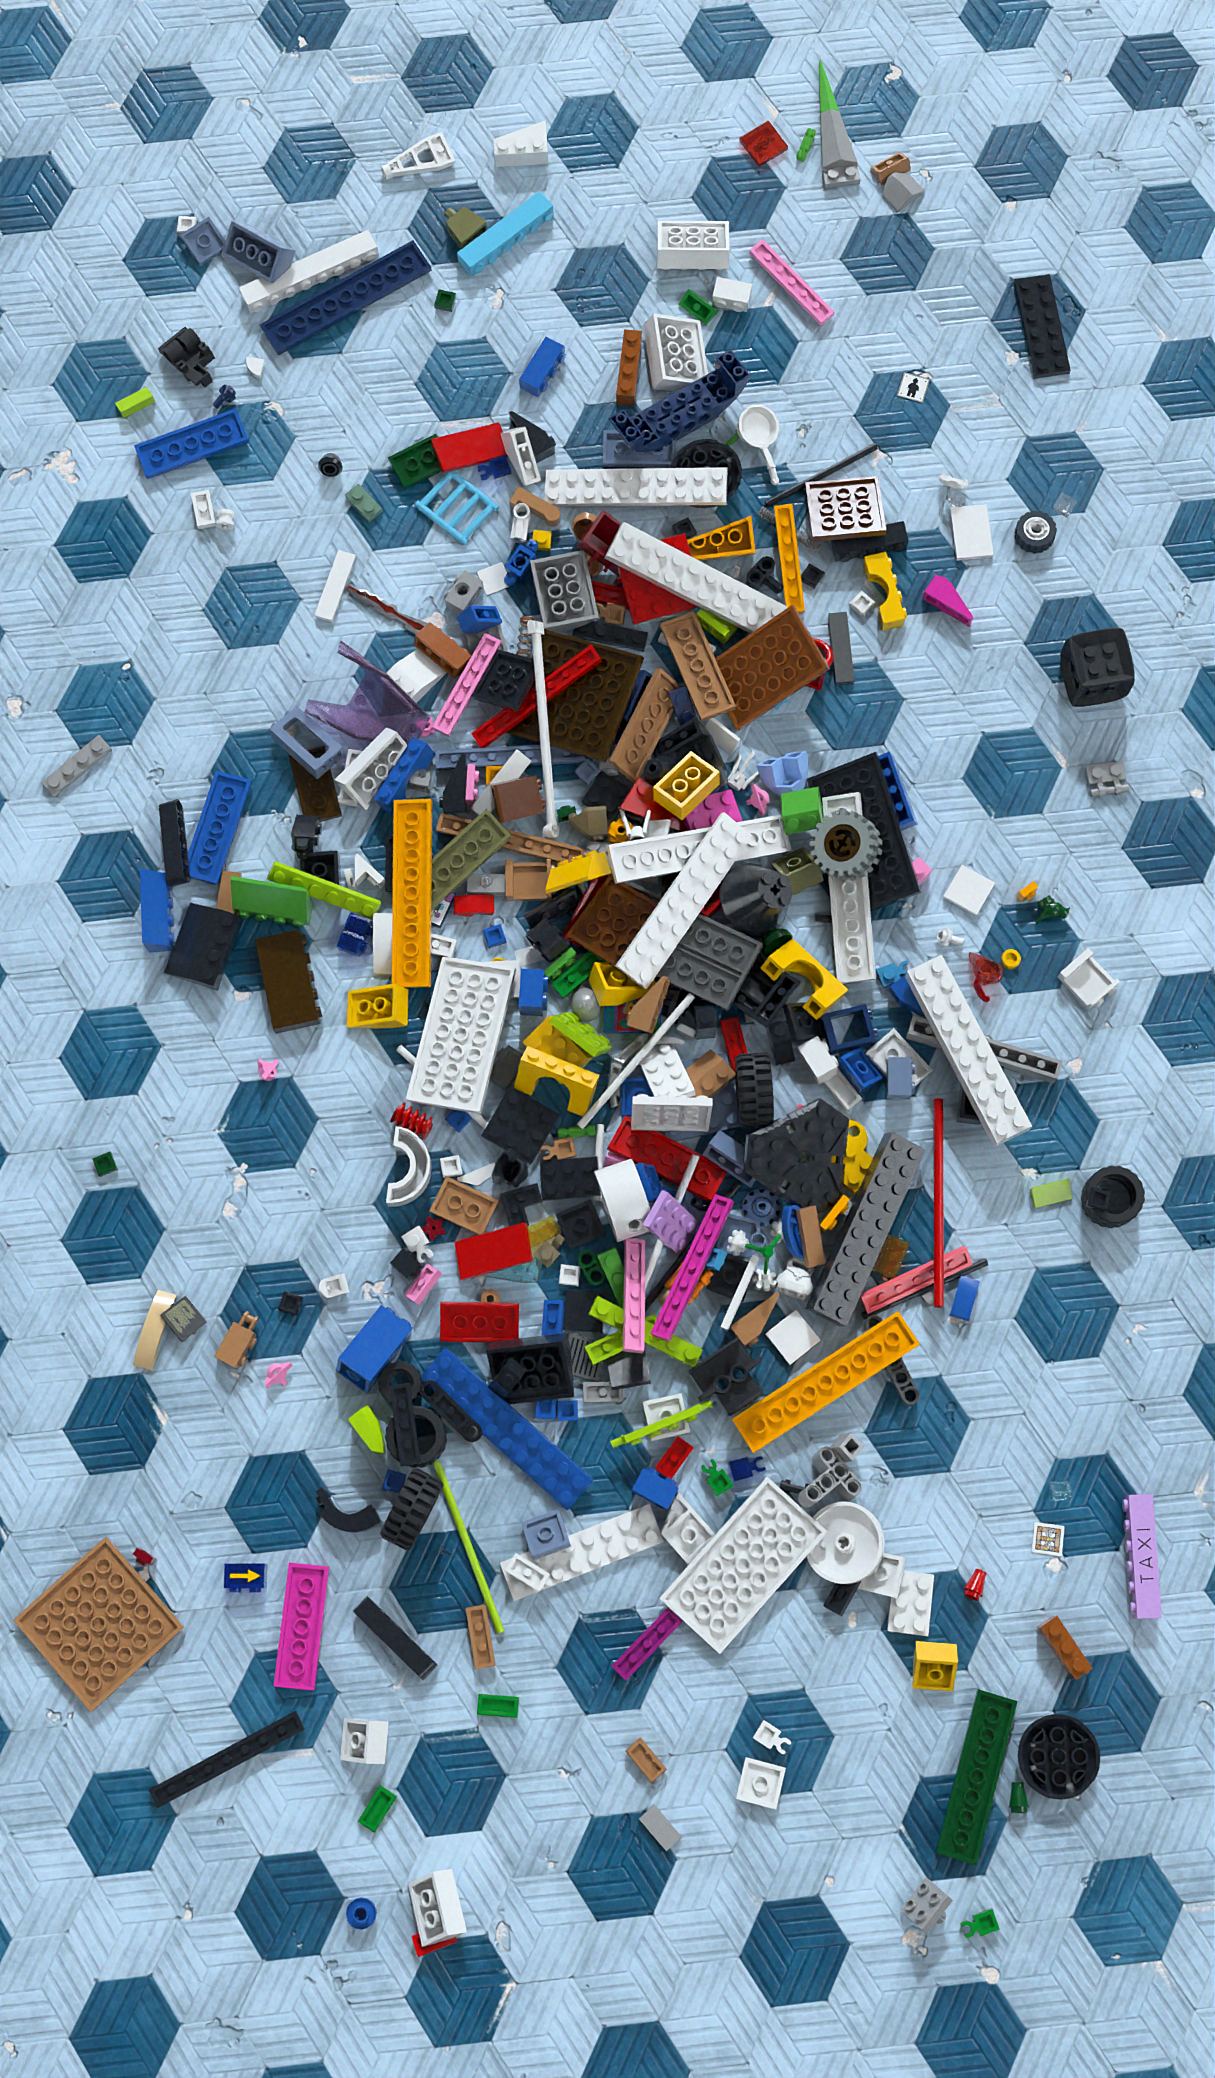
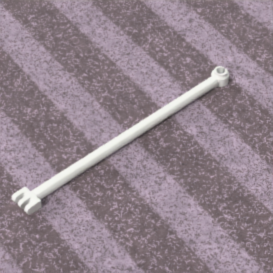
M529 620L527 627L528 634H532L547 825L543 827V834L551 839L559 836V827L555 816L541 635H544V625L542 622Z

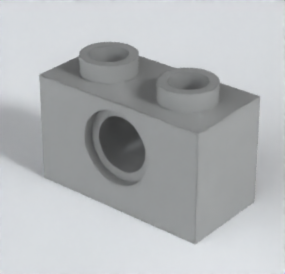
M464 570L461 575L456 577L453 588L449 589L444 596L446 607L460 615L465 609L475 603L484 589L483 581ZM461 591L467 592L465 595H459Z

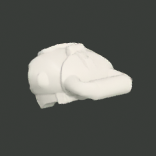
M793 1256L789 1259L786 1270L778 1275L776 1288L785 1295L805 1300L812 1294L813 1285L811 1277L814 1267L809 1268L807 1271L794 1267L793 1262L805 1266V1261Z

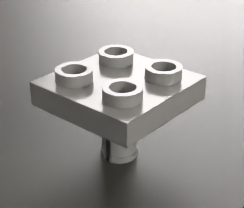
M925 1877L900 1910L927 1934L935 1923L941 1924L944 1922L940 1917L946 1919L944 1911L953 1900Z

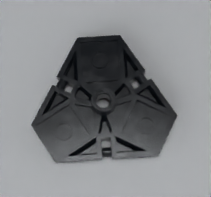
M821 1098L786 1114L787 1118L783 1120L778 1118L746 1134L743 1165L744 1172L772 1192L777 1191L780 1194L779 1197L789 1204L797 1205L800 1208L816 1206L817 1214L835 1206L842 1197L845 1173L843 1159L846 1157L849 1118ZM791 1125L793 1130L788 1132L787 1126ZM801 1151L802 1158L800 1161H797L796 1156ZM832 1156H836L835 1163H831ZM784 1181H787L788 1183L786 1184L785 1187H783V1186H782L783 1182H784Z

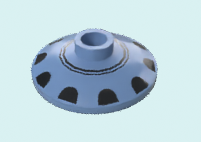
M755 1189L746 1195L742 1204V1212L744 1217L756 1220L760 1227H767L779 1218L781 1203L772 1191ZM762 1203L766 1206V1208L764 1210H760L758 1208V1205Z

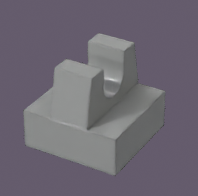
M417 770L410 779L411 789L429 793L431 773L427 772L426 776L421 778L419 777L420 770Z

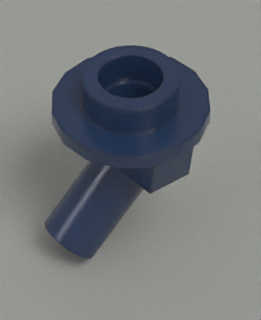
M224 384L219 389L220 395L214 401L213 406L218 409L225 400L229 403L236 399V392L233 387Z

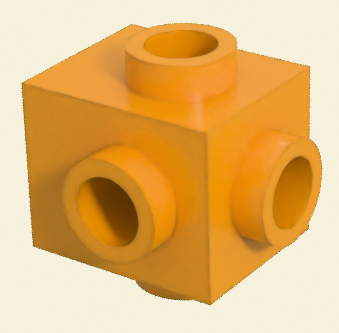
M619 818L617 822L613 821L608 827L609 842L617 844L630 841V837L626 836L623 820ZM628 821L629 827L632 830L634 826Z

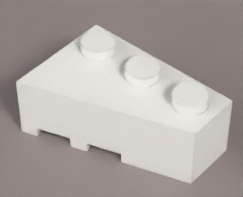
M546 120L494 139L496 167L548 164Z

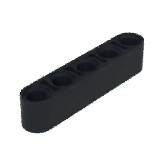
M179 799L159 804L165 875L167 883L171 888L190 882L183 806Z
M368 1596L353 1610L422 1680H425L438 1666Z

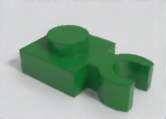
M711 1459L712 1469L708 1470L704 1465L701 1468L704 1473L710 1475L706 1481L718 1497L734 1485L723 1469L720 1471L716 1470V1462Z
M992 1908L973 1914V1922L965 1920L960 1923L961 1927L970 1926V1931L964 1934L965 1938L972 1937L976 1931H978L981 1937L1000 1930Z

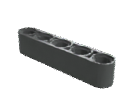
M872 1315L865 1321L864 1329L865 1331L871 1329L869 1327L870 1320H875L878 1323L883 1320L878 1315ZM901 1357L897 1360L896 1365H889L884 1369L902 1404L912 1406L918 1402L920 1394ZM896 1374H903L906 1378L905 1383H898L896 1381ZM907 1391L914 1394V1401L909 1402L905 1399Z

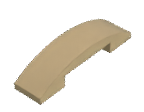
M161 1290L157 1291L138 1341L133 1362L134 1366L153 1370L158 1355L157 1350L166 1326L160 1314L170 1308L172 1303L175 1304L177 1295Z

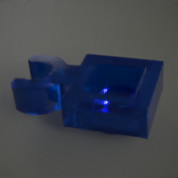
M506 455L488 460V466L479 465L477 467L478 472H486L480 475L481 480H487L490 475L497 479L512 474Z
M758 1456L753 1462H749L748 1457L728 1462L733 1481L753 1477V1470L763 1472L766 1468H758L756 1462L763 1460V1457Z

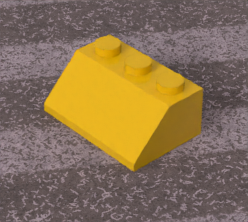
M596 850L585 853L586 857L584 858L582 855L571 858L572 862L570 863L568 860L558 862V867L550 870L545 889L546 894L610 874L611 870L605 851L597 853Z

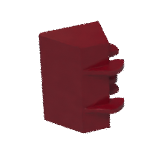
M602 510L586 530L577 546L591 556L587 561L588 566L597 560L605 566L603 569L605 573L609 569L616 574L617 577L613 584L617 586L621 582L618 567L615 563L605 559V556L622 523Z

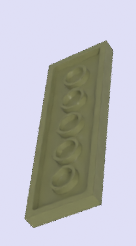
M487 808L432 858L431 912L512 838L510 833Z

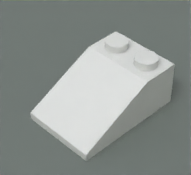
M417 649L397 662L382 677L384 686L411 709L447 672Z

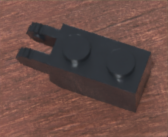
M296 814L291 831V849L297 852L298 859H306L309 852H314L315 846L319 845V835L322 834V824H319V816Z

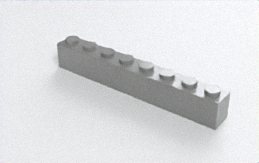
M913 1016L906 1039L943 1050L928 1020ZM986 1038L1000 1066H1004V1069L1053 1084L1058 1079L1062 1060Z

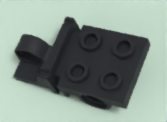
M182 328L158 348L159 352L175 368L183 373L188 382L191 381L196 386L201 383L204 387L213 382L210 373L204 367L215 357L209 346L201 342L193 329Z

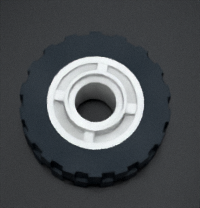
M1042 511L1026 512L1025 515L1020 517L1015 528L1014 537L1017 545L1022 550L1024 549L1026 552L1034 554L1048 550L1056 536V523L1052 517Z

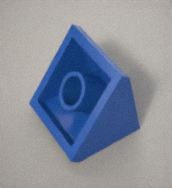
M861 1048L838 1058L839 1066L837 1067L859 1095L883 1078Z

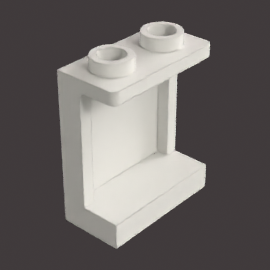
M1089 948L1058 975L1060 981L1088 1010L1093 1006L1098 1008L1104 1002L1102 998L1107 994L1111 996L1118 990L1116 986L1120 982L1118 979L1114 980L1092 957L1093 952Z

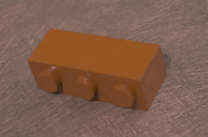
M429 622L415 635L413 645L454 679L464 671L471 658L470 653L460 647L453 638L444 634L438 626Z
M1052 1616L1037 1626L1071 1679L1077 1680L1093 1669L1058 1616Z

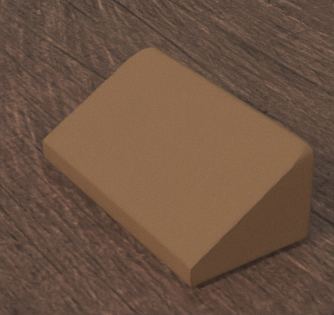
M898 152L870 167L878 182L883 185L891 174L895 172L906 173L911 170L909 158L903 153Z

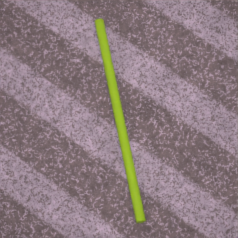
M440 1460L432 1464L438 1479L444 1484L442 1488L494 1627L497 1634L505 1630Z

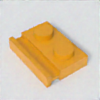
M845 1195L841 1197L820 1224L819 1228L823 1234L828 1229L832 1230L838 1222L836 1218L839 1214L844 1215L850 1207L848 1205L850 1199Z

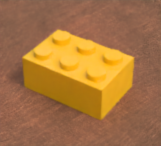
M690 752L653 787L654 800L683 820L720 785V772L696 754Z
M554 1015L548 1016L523 1041L526 1047L529 1046L581 1068L593 1058L591 1054L549 1023Z

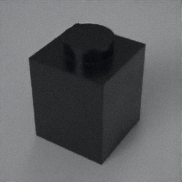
M404 1249L390 1262L391 1266L408 1281L411 1278L415 1279L421 1272V1264Z

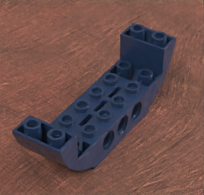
M730 349L715 358L714 371L632 417H629L623 409L608 419L632 450L636 452L660 451L664 446L667 447L672 444V441L675 439L677 441L718 418L741 394L751 375Z

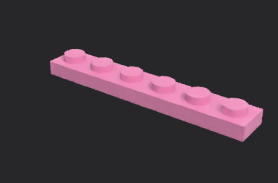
M763 239L749 250V254L820 326L834 316L835 312Z
M484 633L434 722L433 730L447 737L451 735L469 703L477 684L497 649L502 644L501 640Z
M629 1238L624 1240L623 1351L643 1353L645 1338V1240Z

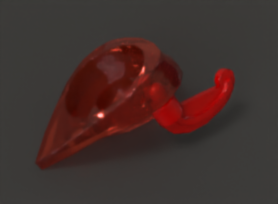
M969 952V960L975 975L974 989L983 1002H989L990 997L985 995L980 984L982 983V985L987 986L988 984L1000 982L1003 978L1004 970L997 962Z

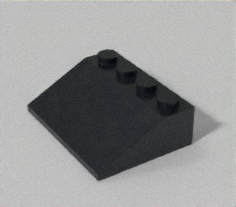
M190 903L164 973L218 991L244 920L240 915L222 909Z
M567 1333L494 1341L486 1349L492 1380L510 1358L526 1369L522 1378L510 1393L503 1398L509 1404L571 1398L575 1396L571 1349Z

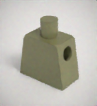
M450 207L444 214L448 219L446 221L447 232L460 250L487 231V221L466 207H462L458 212Z

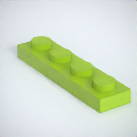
M654 1313L646 1317L645 1320L655 1324L657 1317ZM617 1331L583 1347L592 1365L623 1351V1332Z

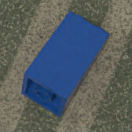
M381 1305L338 1357L336 1372L368 1394L380 1378V1373L391 1363L410 1337L413 1329L410 1322L404 1318L400 1319L391 1308H385Z

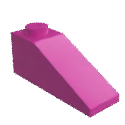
M935 575L924 591L922 599L970 627L973 615L954 586L947 578Z

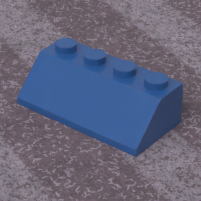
M140 869L142 943L149 953L172 951V945H175L174 934H171V927H174V917L171 915V909H173L174 903L173 898L170 897V891L173 890V887L171 888L168 885L165 873Z

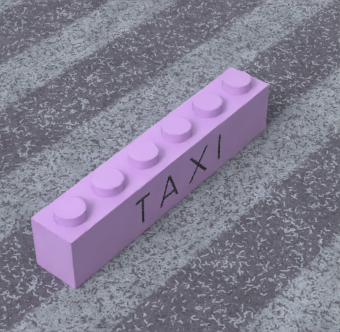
M1153 1494L1126 1495L1122 1501L1123 1511L1126 1512L1127 1519L1124 1520V1531L1128 1533L1125 1549L1129 1553L1127 1572L1131 1575V1581L1128 1582L1129 1594H1132L1130 1614L1133 1615L1134 1619L1162 1618Z

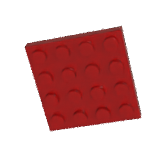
M685 533L660 540L691 556ZM617 565L633 625L699 608Z

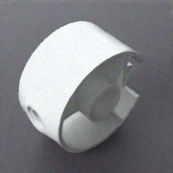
M632 1159L594 1171L601 1191V1199L617 1242L650 1232L643 1225L650 1212V1207Z

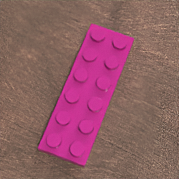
M289 1562L274 1679L275 1687L315 1690L329 1566Z

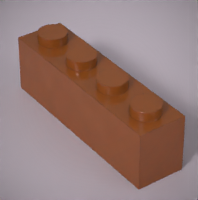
M624 329L616 405L634 407L642 346V331Z

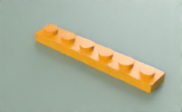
M793 505L774 506L785 603L787 607L795 606L798 613H804L805 606Z

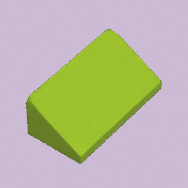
M145 387L116 402L115 405L124 419L155 403V400L149 389Z
M1069 1178L1035 1186L1030 1189L1035 1208L1073 1199Z

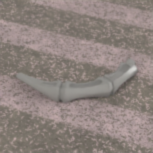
M655 1033L639 1035L613 1058V1063L610 1064L608 1087L624 1070L629 1060L643 1048ZM663 1035L656 1044L684 1046L686 1041ZM620 1086L609 1098L611 1108L618 1107L617 1097H620Z

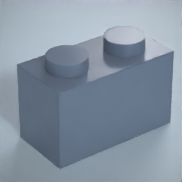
M888 1057L886 1099H910L911 1095L915 1093V1082H912V1075H915V1063H912V1057Z

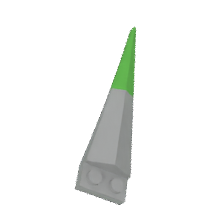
M819 61L822 175L825 189L860 184L858 162L823 64Z

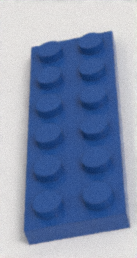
M235 408L136 444L134 447L147 479L249 443V440Z
M220 771L215 772L188 851L191 879L218 886L253 783L252 780Z

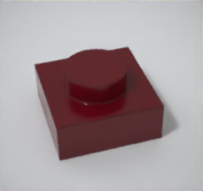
M138 1547L132 1554L137 1557L135 1561L143 1566L147 1564L153 1566L157 1558Z

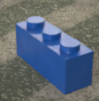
M545 336L519 379L520 388L539 398L540 394L546 391L550 378H554L559 363L562 364L565 360L564 345Z

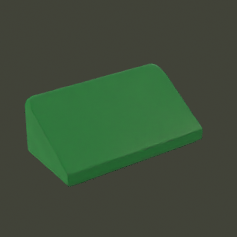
M690 289L686 291L678 304L705 325L719 311Z

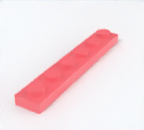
M965 1246L944 1255V1278L973 1265ZM934 1260L862 1293L860 1299L866 1313L869 1314L933 1284Z

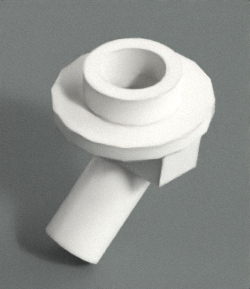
M947 927L941 929L937 934L938 944L941 946H949V943L963 946L965 939L953 936V931Z

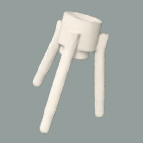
M754 751L751 752L741 769L736 772L742 758L739 755L731 774L727 778V784L737 791L741 788L744 790L750 782L759 776L757 771L745 781L746 776L742 774L754 756Z
M620 810L626 829V836L630 837V841L645 839L651 811H647L643 828L635 826L631 830L624 811Z

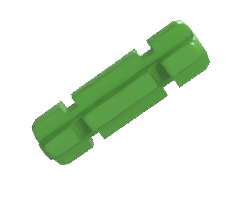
M808 128L796 155L798 161H805L812 140L815 137L816 131L814 129Z
M588 1125L583 1129L579 1126L569 1127V1129H558L559 1139L596 1135L594 1125Z

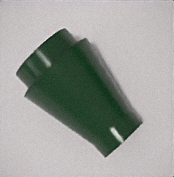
M1012 1782L1009 1801L1011 1813H1028L1027 1808H1029L1024 1789V1782Z

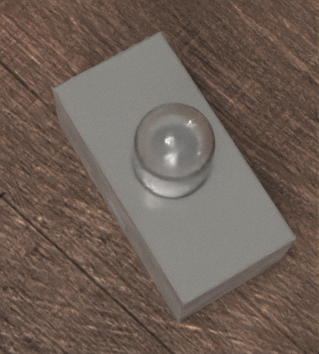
M472 874L467 878V894L506 897L505 874Z

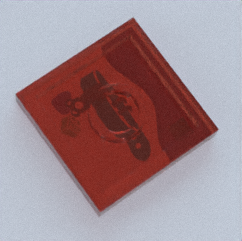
M769 120L739 138V142L758 167L788 150V145Z

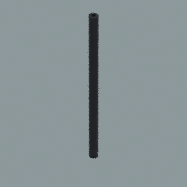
M873 443L766 500L765 505L769 508L803 490L805 482L819 481L878 450L877 445Z
M984 1258L977 1261L973 1265L944 1278V1285L961 1276L988 1266L987 1259ZM934 1283L869 1314L866 1311L861 1312L862 1318L865 1320L872 1315H877L934 1289Z

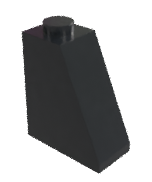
M707 1001L692 1002L696 1040L715 1038L717 1024L713 1004Z

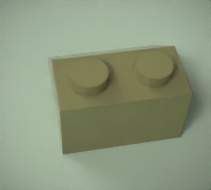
M805 847L770 862L774 871L789 877L792 895H796L802 890L816 886L819 882L824 881L820 867L814 862L816 859L812 857Z

